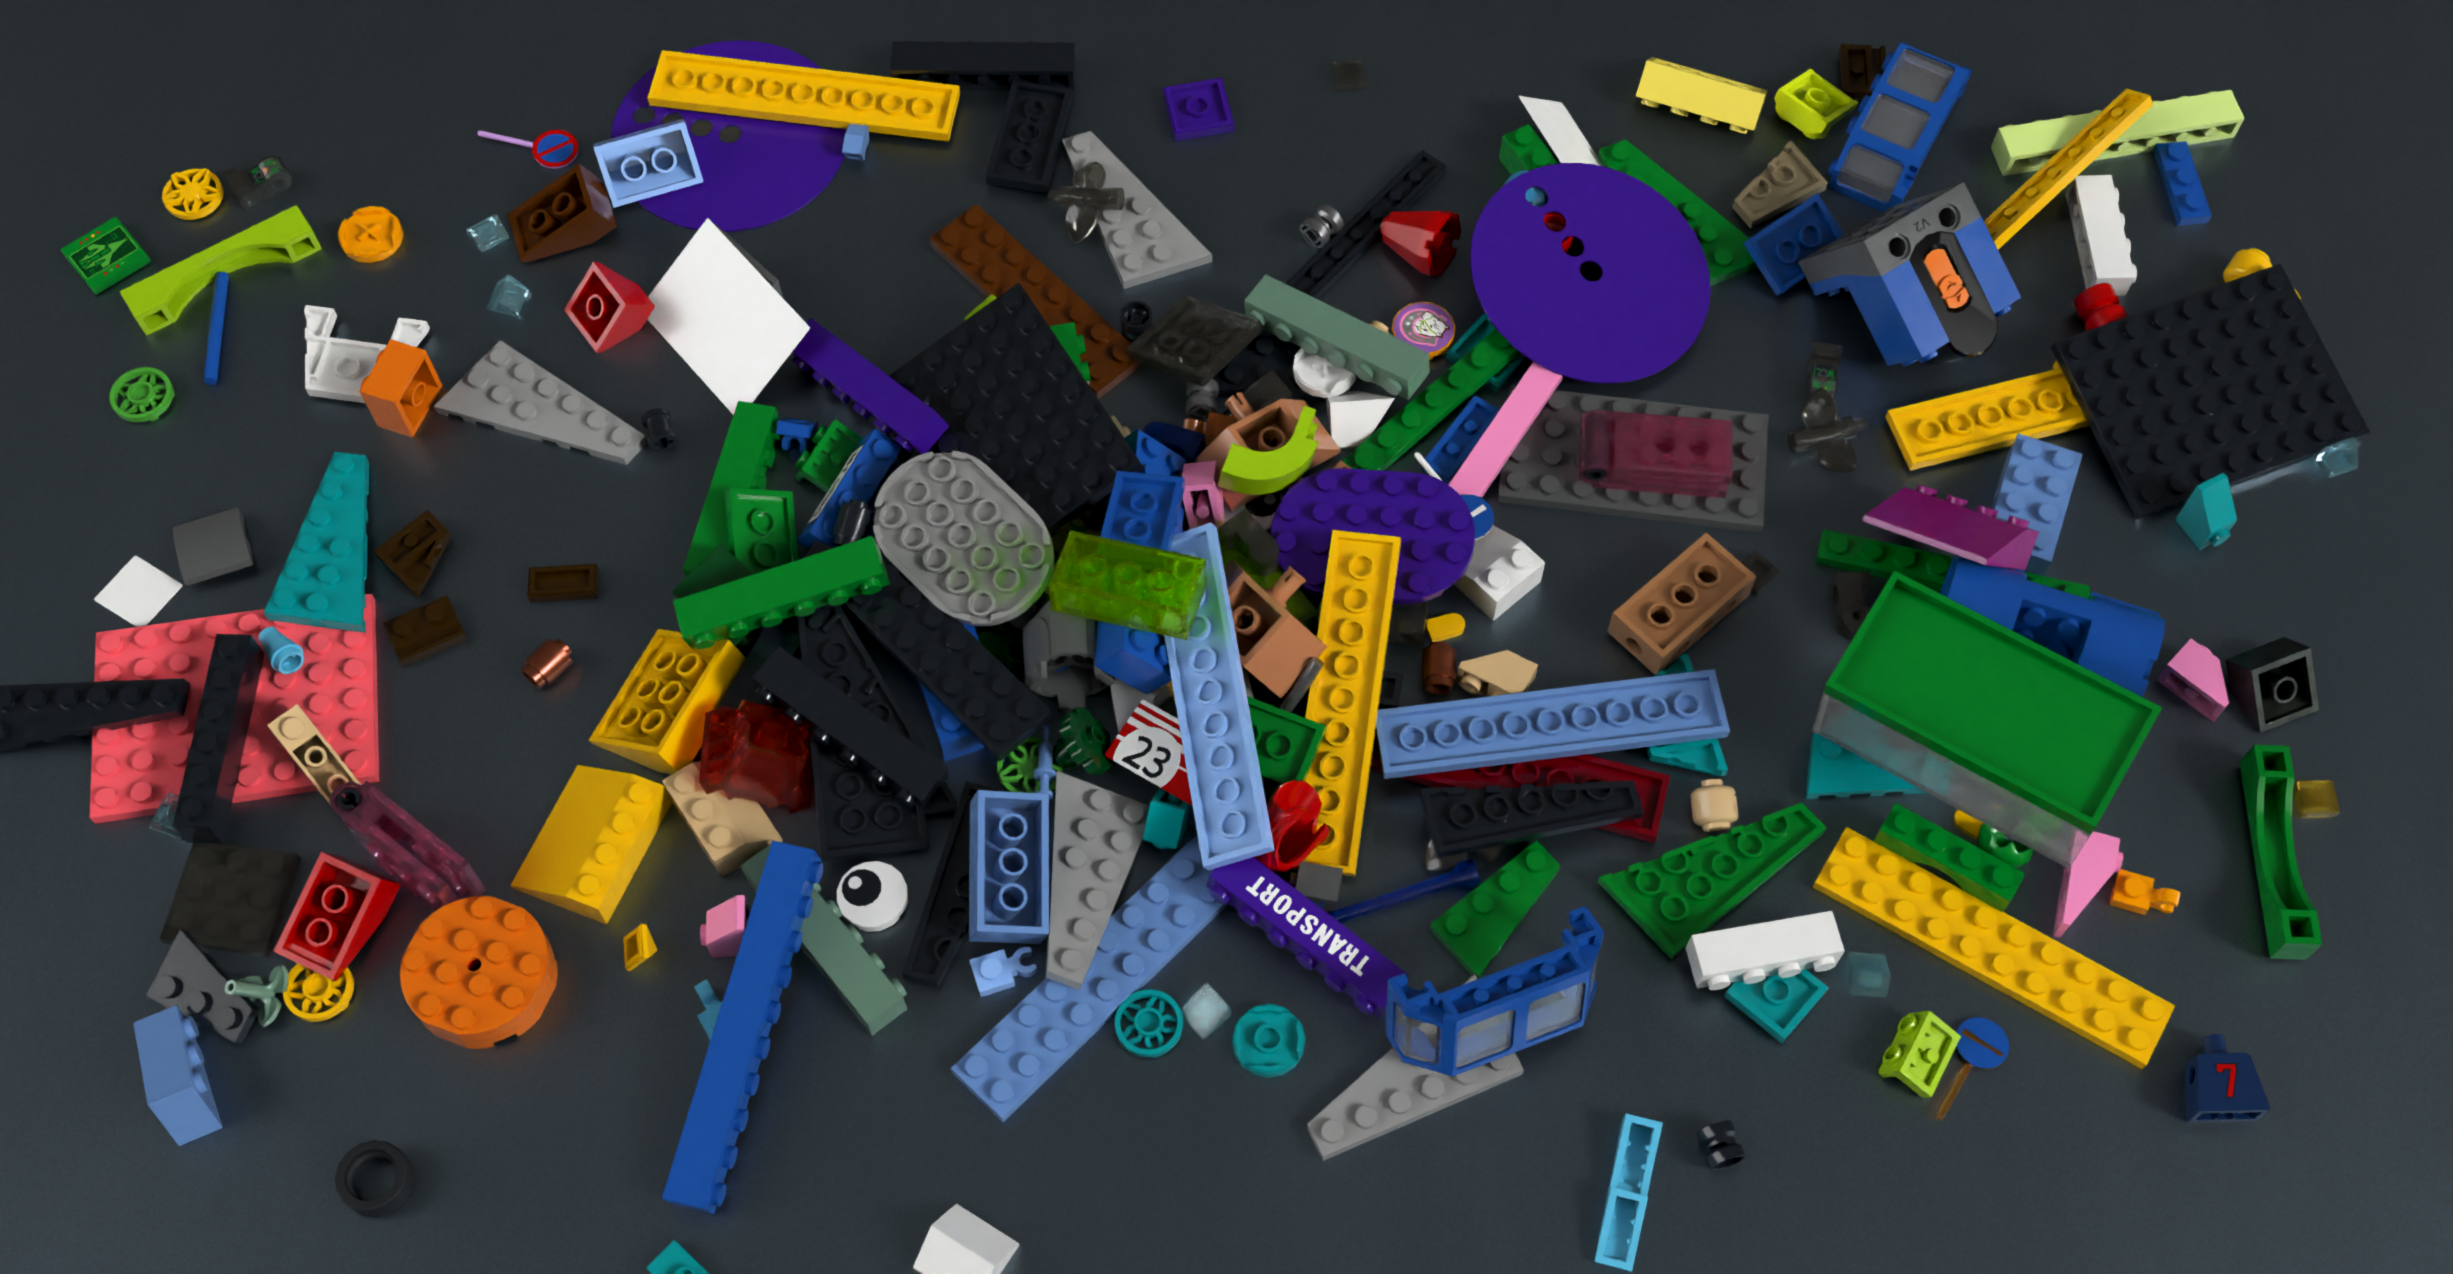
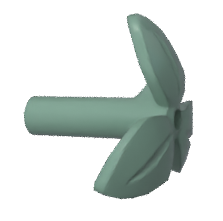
M284 964L277 965L270 973L268 984L262 976L256 975L229 980L225 984V992L229 995L248 997L252 1002L261 1000L262 1003L257 1016L260 1025L266 1027L275 1020L280 1011L281 1002L274 996L275 993H283L287 990V969Z

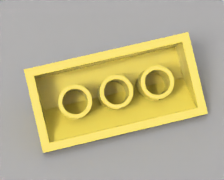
M1651 57L1646 61L1636 97L1642 98L1641 103L1644 105L1659 108L1660 104L1671 106L1670 112L1686 117H1688L1689 112L1701 115L1700 121L1717 125L1718 121L1730 124V130L1747 134L1748 129L1754 131L1768 90Z

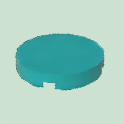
M1263 1004L1252 1007L1241 1019L1239 1018L1234 1027L1232 1045L1235 1057L1244 1069L1254 1075L1271 1078L1284 1075L1295 1068L1303 1056L1305 1034L1299 1019H1296L1288 1009L1279 1005Z

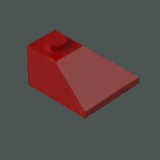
M593 262L564 311L595 352L602 353L640 331L655 305L638 284L599 262Z

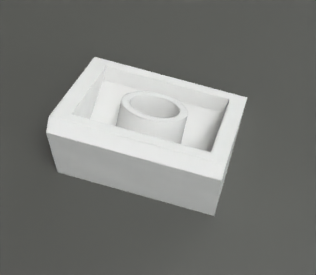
M956 1203L931 1225L913 1269L921 1274H1001L1019 1247V1243Z

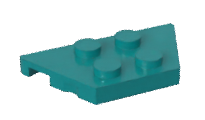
M1688 653L1679 656L1677 662L1665 671L1661 670L1655 676L1694 672ZM1717 738L1645 747L1649 760L1716 776H1726L1728 771Z

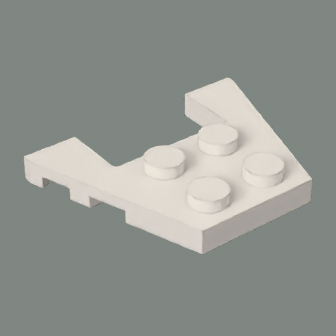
M306 305L304 309L307 320V328H305V339L307 341L305 389L308 395L365 403L359 392L361 383L366 376H369L376 364L378 354L387 345L330 337L337 318L334 308ZM399 317L391 339L417 347L429 332L430 327L427 321Z

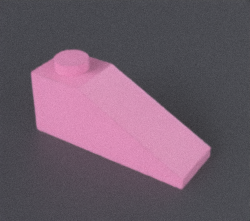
M2079 828L2069 838L2053 931L2054 937L2060 938L2114 872L2118 873L2123 862V852H2119L2120 838L2094 831L2090 835Z

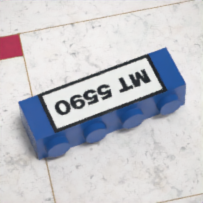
M876 428L864 436L807 522L797 542L807 550L810 549L814 540L836 548L837 546L833 544L835 536L832 535L841 504H849L850 499L868 503L902 447Z

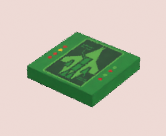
M116 216L60 249L95 295L151 262L148 255Z

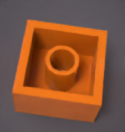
M390 339L385 349L378 354L376 364L369 376L363 379L359 392L378 427L413 438L443 385L426 350Z

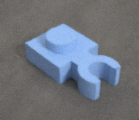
M1022 947L1010 958L1006 957L1005 950L1002 949L969 960L980 997L1015 987L1014 976L1019 975L1029 978L1038 973L1036 964L1030 966L1020 964L1023 959L1032 956L1031 948Z

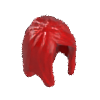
M1292 779L1282 783L1266 803L1275 851L1255 856L1254 858L1271 871L1285 872L1299 865L1317 846L1324 842L1330 831L1325 823L1317 831L1318 816L1322 802L1316 790L1304 780L1297 781Z

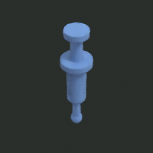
M1045 724L1042 726L1043 742L1039 744L1038 768L1034 770L1033 777L1040 781V790L1036 791V793L1049 794L1050 801L1053 799V792L1049 790V781L1056 778V771L1052 769L1053 745L1049 742L1051 727Z

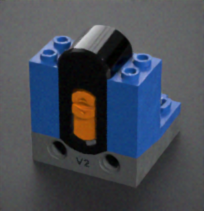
M1964 182L1896 204L1798 262L1814 295L1827 292L1828 296H1832L1844 290H1850L1887 366L1901 363L1902 367H1905L1917 360L1920 363L1927 362L1929 364L1941 365L1984 354L1992 346L1997 336L1998 321L1996 317L2009 312L2012 309L2010 304L2022 298Z

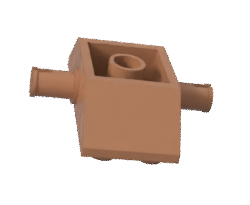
M1241 392L1236 393L1237 400L1232 395L1225 402V406L1237 422L1228 426L1196 457L1195 462L1217 460L1221 475L1232 443L1260 452L1281 448L1291 439L1303 406L1309 407L1304 400L1281 398L1255 412ZM1314 416L1313 422L1317 423L1318 427L1313 440L1319 443L1307 471L1334 457L1341 451L1316 416ZM1303 477L1299 478L1292 485L1286 487L1287 491H1289V489H1291L1296 483L1301 481ZM1222 488L1223 500L1231 512L1263 495L1242 494Z
M1231 559L1224 567L1241 665L1279 698H1282L1298 680L1311 658H1318L1327 648L1317 636L1286 609V601L1306 580L1289 566L1270 589L1267 587L1264 589Z

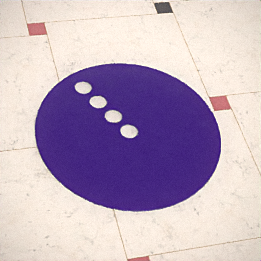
M757 41L715 42L682 52L821 69L811 60L794 51ZM657 65L642 76L630 89L620 104L612 125L610 139L662 125V119L666 115L671 113L680 114L684 118L704 182L636 202L651 214L671 224L687 229L699 230L705 220L709 218L714 225L716 224L724 232L748 230L771 224L795 213L810 203L825 189L837 173L844 159L842 149L847 130L650 106L647 97ZM641 107H649L655 111L653 120L644 124L636 122L633 119V114ZM697 120H707L713 126L711 132L705 136L693 135L690 127ZM727 126H735L741 130V136L735 142L726 143L720 140V131Z
M1560 163L1530 170L1509 181L1495 193L1481 212L1474 228L1470 248V269L1475 291L1483 310L1498 332L1516 350L1547 370L1571 379L1590 383L1612 384L1636 381L1656 374L1676 362L1690 348L1702 330L1708 313L1711 292L1710 274L1702 246L1687 220L1664 196L1626 173L1608 167L1585 163ZM1533 187L1542 189L1547 194V204L1542 207L1531 205L1526 199V191ZM1549 212L1559 213L1566 221L1565 228L1558 232L1551 231L1544 224V216ZM1566 237L1579 239L1583 243L1584 252L1579 256L1566 254L1562 248L1563 239ZM1584 262L1596 263L1602 270V277L1598 281L1586 280L1580 273L1581 264Z

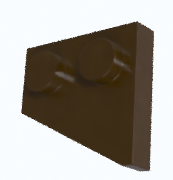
M426 510L376 548L374 553L418 597L444 552L451 535Z

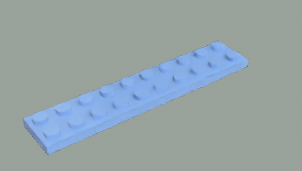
M1210 522L1174 535L1166 568L1153 567L1202 864L1207 870L1275 851L1217 527Z

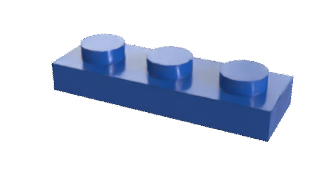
M2187 141L2156 144L2153 154L2177 226L2208 223L2212 214Z
M1474 395L1425 458L1441 480L1448 485L1500 411V409ZM1421 466V469H1420V470L1423 471V472H1425L1426 474H1428V473L1425 471V469Z

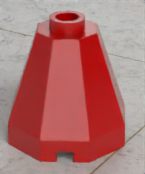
M1451 211L1391 212L1389 216L1383 219L1380 227L1383 242L1420 273L1429 276L1443 275L1457 251V248L1452 247L1453 240H1460L1462 232L1459 214Z

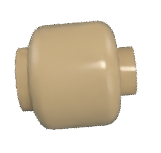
M1722 779L1701 781L1702 787L1693 790L1690 795L1694 823L1702 826L1705 832L1731 829L1730 824L1738 819L1735 789L1731 786L1723 785Z

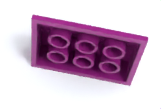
M1918 484L1917 489L1903 487L1866 513L1863 518V522L1987 566L2026 570L2039 531L2028 528L2030 521L2009 515L2008 520L1997 517L1998 510L1983 505H1978L1977 510L1967 507L1968 500L1948 494L1947 499L1936 496L1937 489Z

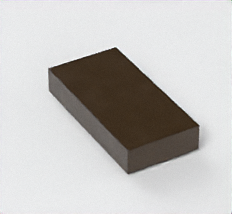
M580 564L529 567L527 597L530 603L598 599V565Z

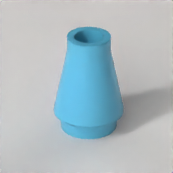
M267 627L260 632L258 640L263 645L271 667L275 671L291 674L300 669L304 663L303 649L300 645L280 633L275 627Z

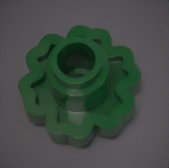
M1076 707L1060 718L1059 732L1062 737L1057 740V744L1053 747V756L1061 768L1064 770L1077 769L1083 765L1087 773L1099 776L1116 763L1105 756V752L1111 745L1109 742L1110 734L1099 719H1093L1087 709Z

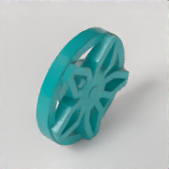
M1145 989L1134 992L1117 1009L1115 1015L1117 1038L1121 1045L1132 1054L1154 1058L1162 1056L1170 1051L1181 1037L1183 1031L1181 1009L1171 996L1162 991ZM1150 997V1000L1146 1003V1008L1133 1003L1136 1000ZM1160 999L1159 1009L1152 1008L1155 1002ZM1165 1002L1174 1010L1176 1017L1168 1014L1162 1015ZM1126 1008L1138 1013L1135 1017H1132ZM1122 1015L1126 1017L1129 1023H1133L1123 1033L1121 1030ZM1169 1022L1177 1026L1165 1028L1164 1023ZM1136 1031L1138 1033L1137 1037L1127 1040V1037L1132 1032ZM1161 1033L1166 1035L1175 1033L1170 1041L1164 1045V1037ZM1145 1038V1045L1148 1049H1142L1134 1045L1140 1043ZM1157 1038L1158 1048L1153 1047L1150 1039Z

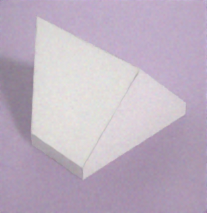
M1346 391L1338 396L1325 398L1329 433L1340 450H1355L1367 440L1395 398L1362 391Z

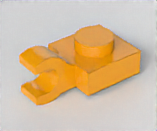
M2120 869L2115 874L2109 905L2144 916L2148 912L2149 907L2172 914L2174 906H2178L2180 892L2170 888L2155 889L2153 888L2154 878Z

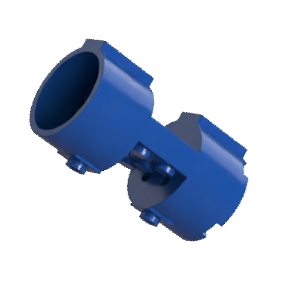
M1956 554L1954 555L1947 570L1940 594L2143 697L2149 683L2147 678L2151 672L2154 660L2157 661L2165 630V619L2159 617L2158 612L2091 592L2088 599L2029 581L2027 580V574L2023 573L2024 570L1987 566Z

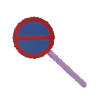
M481 130L477 132V135L480 137L532 148L534 159L541 166L550 169L566 167L574 162L578 156L579 146L576 138L564 130L546 131L539 135L534 142Z

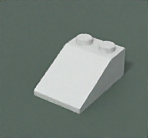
M1492 525L1491 530L1484 537L1475 540L1474 553L1470 565L1462 578L1456 581L1454 585L1494 621L1541 582L1545 562L1522 540Z

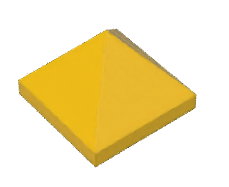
M647 924L639 925L623 938L626 971L633 970L658 951Z

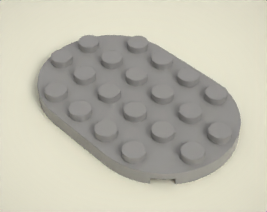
M952 450V453L934 454L933 451L927 452L899 466L881 487L874 505L876 511L873 530L876 541L887 559L940 611L966 625L992 626L1018 617L1040 598L1049 583L1054 565V548L1050 533L1034 509L981 460L960 451Z

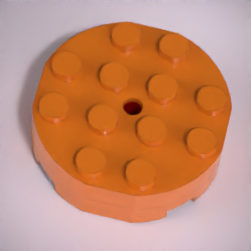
M492 896L463 898L433 912L419 925L402 956L400 965V983L403 995L419 1020L434 1036L468 1049L494 1047V1042L508 1038L515 1033L517 1036L525 1033L540 1019L556 988L558 977L557 961L555 960L552 946L535 918L524 908Z

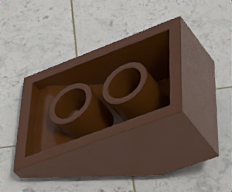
M580 164L570 169L507 214L520 260L524 263L592 244L617 227L603 181Z

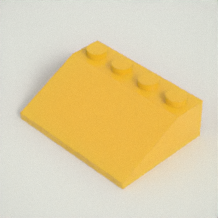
M658 629L588 741L593 745L657 772L674 774L692 763L704 741L708 738L710 731L719 718L716 710L745 662L746 657L729 639L718 640L715 645L706 649H692L682 638L681 632Z
M577 765L510 885L511 888L607 925L672 804L665 786L631 773Z

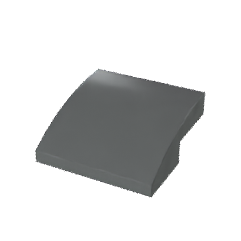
M239 507L172 527L176 555L183 582L186 586L253 565L251 545L245 534L244 517Z

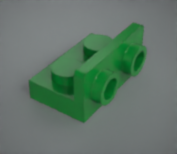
M836 419L828 427L821 425L811 439L815 443L812 451L808 452L805 450L794 466L799 470L794 479L799 482L804 477L827 493L862 437Z

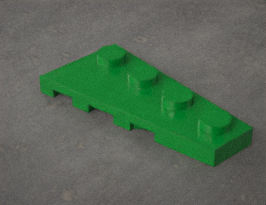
M1536 840L1432 922L1430 930L1472 976L1475 974L1477 979H1480L1489 963L1497 956L1506 940L1516 930L1526 913L1536 903L1559 872L1561 865Z

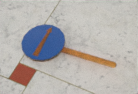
M1973 1017L1965 1020L1957 1028L1956 1032L1961 1038L1955 1049L1966 1064L1936 1115L1939 1121L1945 1117L1972 1067L1981 1070H1991L2000 1066L2007 1058L2010 1049L2008 1038L2003 1029L1995 1022L1986 1018Z

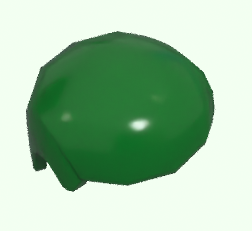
M1990 823L1980 824L1977 838L1978 848L2014 868L2024 866L2031 860L2033 849L2031 845L2023 843L2021 836H2017L2015 840L2010 841L2005 837L2002 826Z

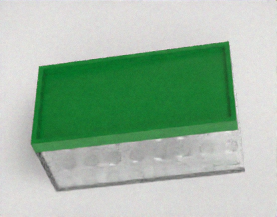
M1894 570L1825 684L1812 731L2069 869L2096 828L2162 707Z

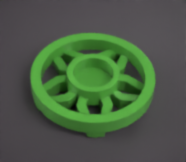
M141 367L124 373L115 381L110 391L109 400L113 410L123 420L130 422H146L150 420L152 422L159 419V416L167 410L175 396V392L170 379L164 372L156 368ZM141 376L137 382L127 383L130 380ZM156 377L162 379L166 386L156 385ZM118 394L125 398L120 407H118L117 403ZM151 405L152 410L147 412L146 407Z
M1030 736L1021 745L1033 744L1034 746L1030 748V753L1027 754L1026 748L1019 745L1016 750L1022 753V756L1018 758L1012 751L1008 756L1014 764H1010L1004 770V759L997 762V776L1000 784L1006 791L1022 792L1009 784L1017 783L1020 780L1023 782L1022 786L1025 790L1023 793H1032L1028 783H1036L1033 793L1040 790V781L1033 777L1034 770L1038 768V756L1034 752L1039 749V744L1043 742V738ZM1056 761L1055 764L1052 763V769L1062 772V768ZM1012 770L1016 772L1015 776H1005ZM1055 779L1049 785V790L1052 792L1055 790Z

